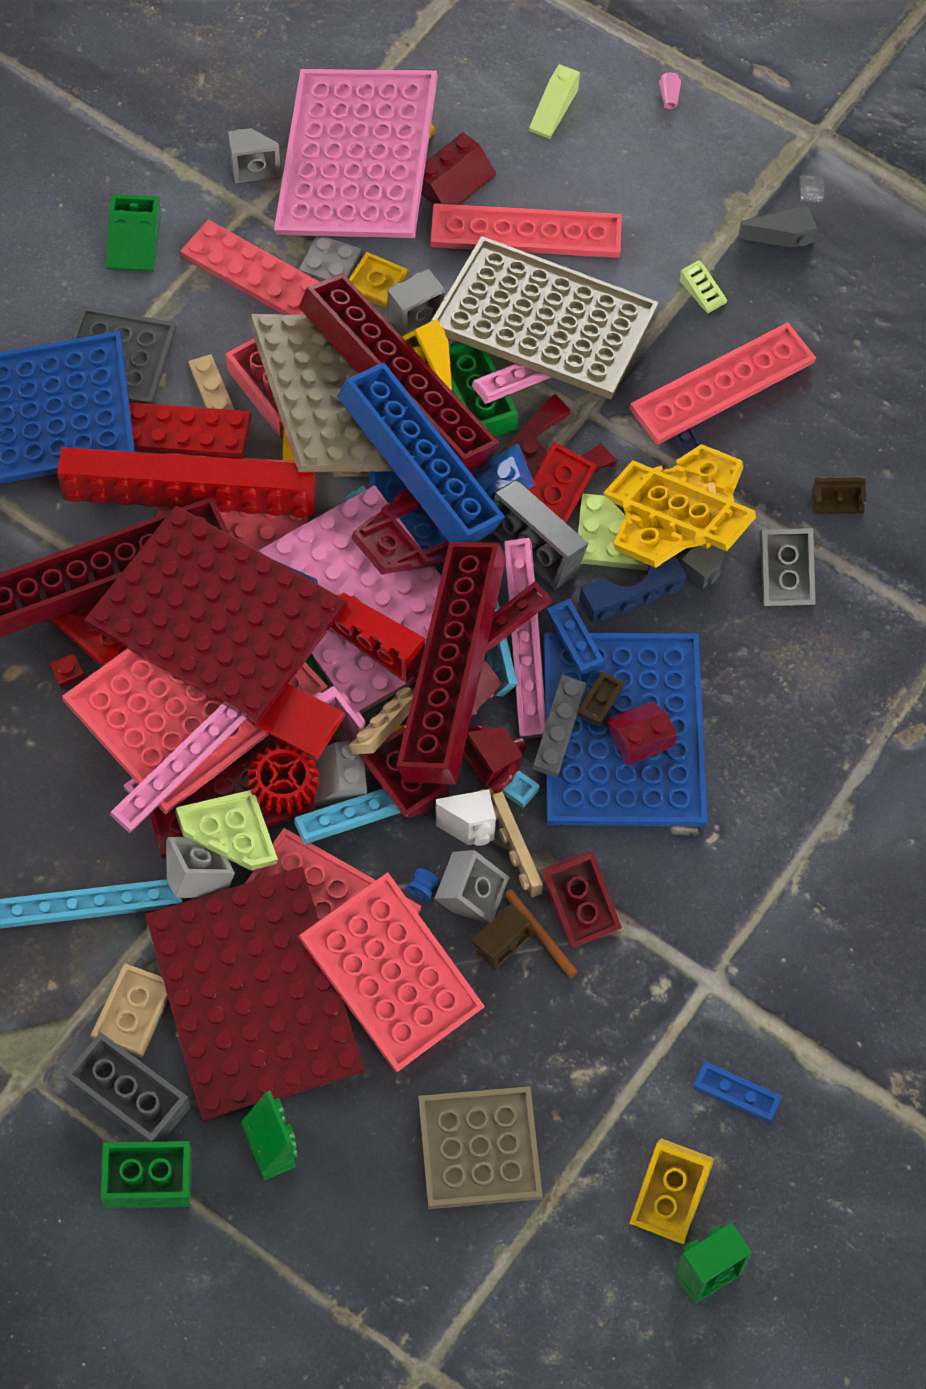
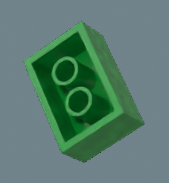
M190 1141L103 1143L101 1201L104 1208L191 1207L192 1148Z
M733 1223L725 1227L720 1224L708 1232L709 1237L702 1242L696 1239L683 1248L685 1252L680 1256L681 1260L678 1263L675 1276L694 1305L742 1275L752 1251Z

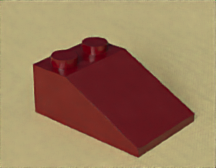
M585 851L538 870L546 894L571 948L622 928L593 852Z

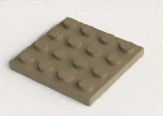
M530 1086L418 1096L428 1209L542 1199Z

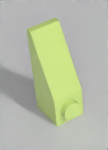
M560 64L557 66L529 127L530 132L549 139L551 138L578 92L580 72Z

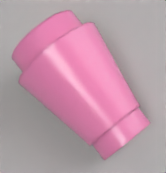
M665 73L658 82L664 108L674 109L678 106L681 80L676 73Z

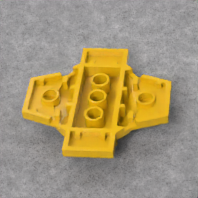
M702 444L677 459V465L670 469L663 470L662 466L650 468L632 460L603 493L614 504L624 507L626 516L613 543L615 550L655 568L685 548L701 546L708 549L713 545L728 551L756 518L755 510L734 501L733 493L743 470L742 460Z

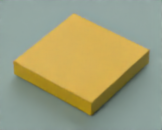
M366 252L349 280L369 302L387 309L388 290L393 285L404 282L409 275V269Z

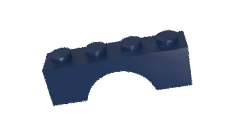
M673 556L656 568L648 565V575L646 578L633 586H618L610 583L605 578L581 586L579 599L592 623L607 621L617 613L622 611L629 612L645 602L652 603L660 596L680 591L684 587L686 574L676 556Z

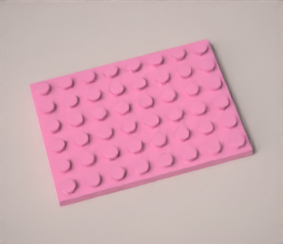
M300 70L274 226L276 235L415 238L438 80L437 71Z
M375 485L258 550L280 563L316 578L320 586L338 596L343 592L349 596H355L367 606L425 637L426 643L441 580L439 572L432 566L381 575L351 539L353 531L370 517L377 515L381 508L388 504ZM397 518L396 520L399 522V524L404 528V530H405V531L410 535V537L415 541V539L412 537V535H411V534L409 533V531L406 529V527H405L404 524L401 522V520H400L399 518ZM330 629L310 654L332 687L334 686L339 693L343 692L350 701L351 709L354 712L358 711L360 714L393 696L399 689L408 687L416 682L412 676L405 683Z

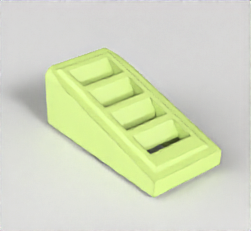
M700 260L681 270L679 281L707 314L727 303L726 297ZM709 289V291L702 294L704 290ZM712 296L716 297L715 299L709 302L707 301V299Z

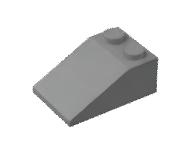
M813 528L761 530L759 532L764 606L815 605Z

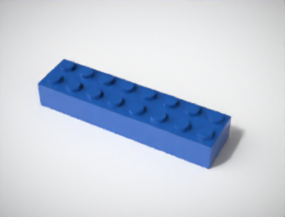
M383 362L346 379L337 398L449 542L475 543L492 534L505 516L386 364Z

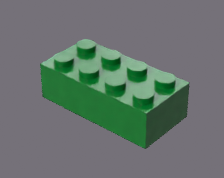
M463 343L450 346L449 358L452 392L494 437L517 430L518 412L509 394L485 404L472 387L474 380L497 371L489 354Z

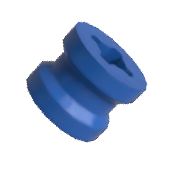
M418 868L414 873V880L408 883L406 889L414 897L423 901H430L432 890L438 887L440 880L432 872Z

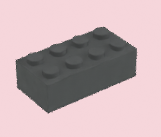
M515 480L496 492L493 502L505 517L493 534L504 544V541L530 538L532 541L534 571L555 590L574 578L589 543L519 481Z
M101 1032L64 1074L67 1085L142 1142H163L191 1108L189 1099L185 1094Z

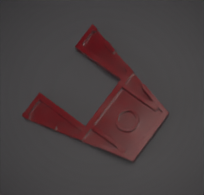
M556 393L553 394L500 453L516 443L519 444L533 479L547 454L546 449L535 437L568 417L570 409ZM602 443L581 456L597 465L593 474L599 472L601 468L607 466L614 467L617 459Z
M409 489L399 493L395 500L389 505L386 504L382 507L377 515L370 517L353 531L351 536L354 543L381 575L444 565L449 541L422 551L396 520L401 516L423 508Z

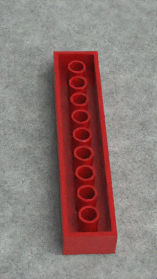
M61 447L57 475L63 500L70 502L116 503L123 506L144 505L150 508L161 506L173 509L175 506L181 508L213 497L218 510L224 513L235 511L247 514L265 513L273 516L294 515L299 518L314 517L317 495L316 472H299L296 463Z

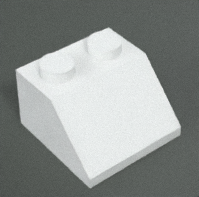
M489 790L436 799L437 827L467 845L475 844L482 846L494 840L496 818Z

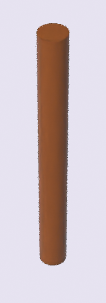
M512 889L508 890L504 894L506 900L531 921L535 936L569 978L574 977L578 973L577 969Z

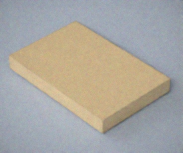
M124 963L90 1035L91 1039L94 1040L101 1032L128 1053L143 1058L168 1003L163 978Z

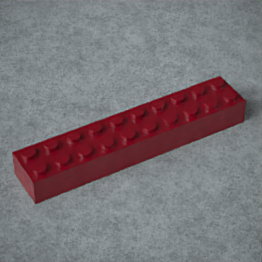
M343 273L306 288L299 309L358 373L384 362L469 472L490 462L500 442Z
M213 497L181 507L183 510L230 535ZM170 512L1 572L0 638L99 602Z
M449 542L396 765L405 782L454 785L457 783L506 563L499 543Z

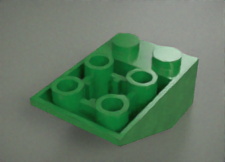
M111 194L106 269L154 272L161 222L159 196Z
M271 1091L266 1092L241 1121L244 1134L263 1180L295 1168L294 1158L298 1157L295 1143L296 1138L290 1123L285 1125V1112L279 1098L273 1099Z

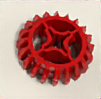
M277 744L275 751H271L267 747L265 749L266 755L258 753L257 761H252L250 764L252 770L248 771L247 775L250 780L247 783L248 788L251 789V794L256 796L259 806L266 804L268 812L273 807H276V813L278 814L282 812V809H286L287 813L290 814L292 807H296L299 811L302 809L301 802L309 805L311 802L309 796L315 797L317 794L315 788L319 786V770L315 768V760H309L310 755L306 753L301 754V751L296 748L292 751L291 746L288 744L285 749H281L280 745ZM300 771L305 775V780L301 786L297 784L296 780L298 777L297 773ZM266 772L270 773L271 778L267 787L262 783Z

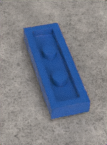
M568 599L547 608L546 613L579 674L583 675L604 666V659L571 600Z
M704 1061L693 1086L694 1090L769 1124L782 1098L781 1095Z

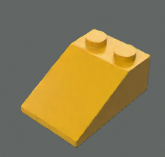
M438 319L402 336L452 390L449 344L445 331Z
M661 1138L656 1144L629 1224L684 1244L715 1158Z

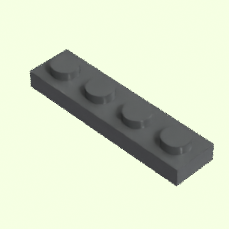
M561 675L532 766L533 770L557 778L585 690V682Z

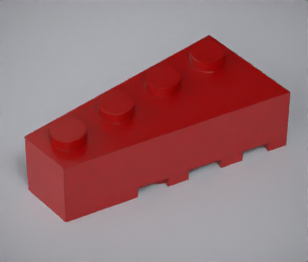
M343 592L340 597L347 600V606L330 630L407 683L420 668L425 647V637L367 606L355 596H349Z

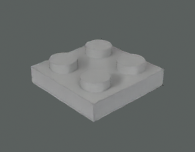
M316 236L299 270L319 282L342 273L349 279L361 256V248L325 236Z

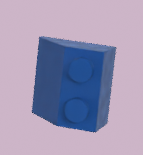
M517 443L492 458L489 463L476 468L473 476L492 501L496 492L515 480L519 481L528 490L535 486L521 448Z

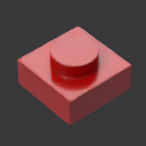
M74 653L50 663L61 689L85 679Z

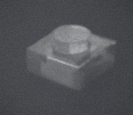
M800 176V201H823L825 196L824 177Z

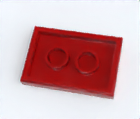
M553 441L533 478L535 486L530 488L529 491L567 523L597 465Z
M288 684L258 724L255 722L251 724L318 760L346 714L330 704Z

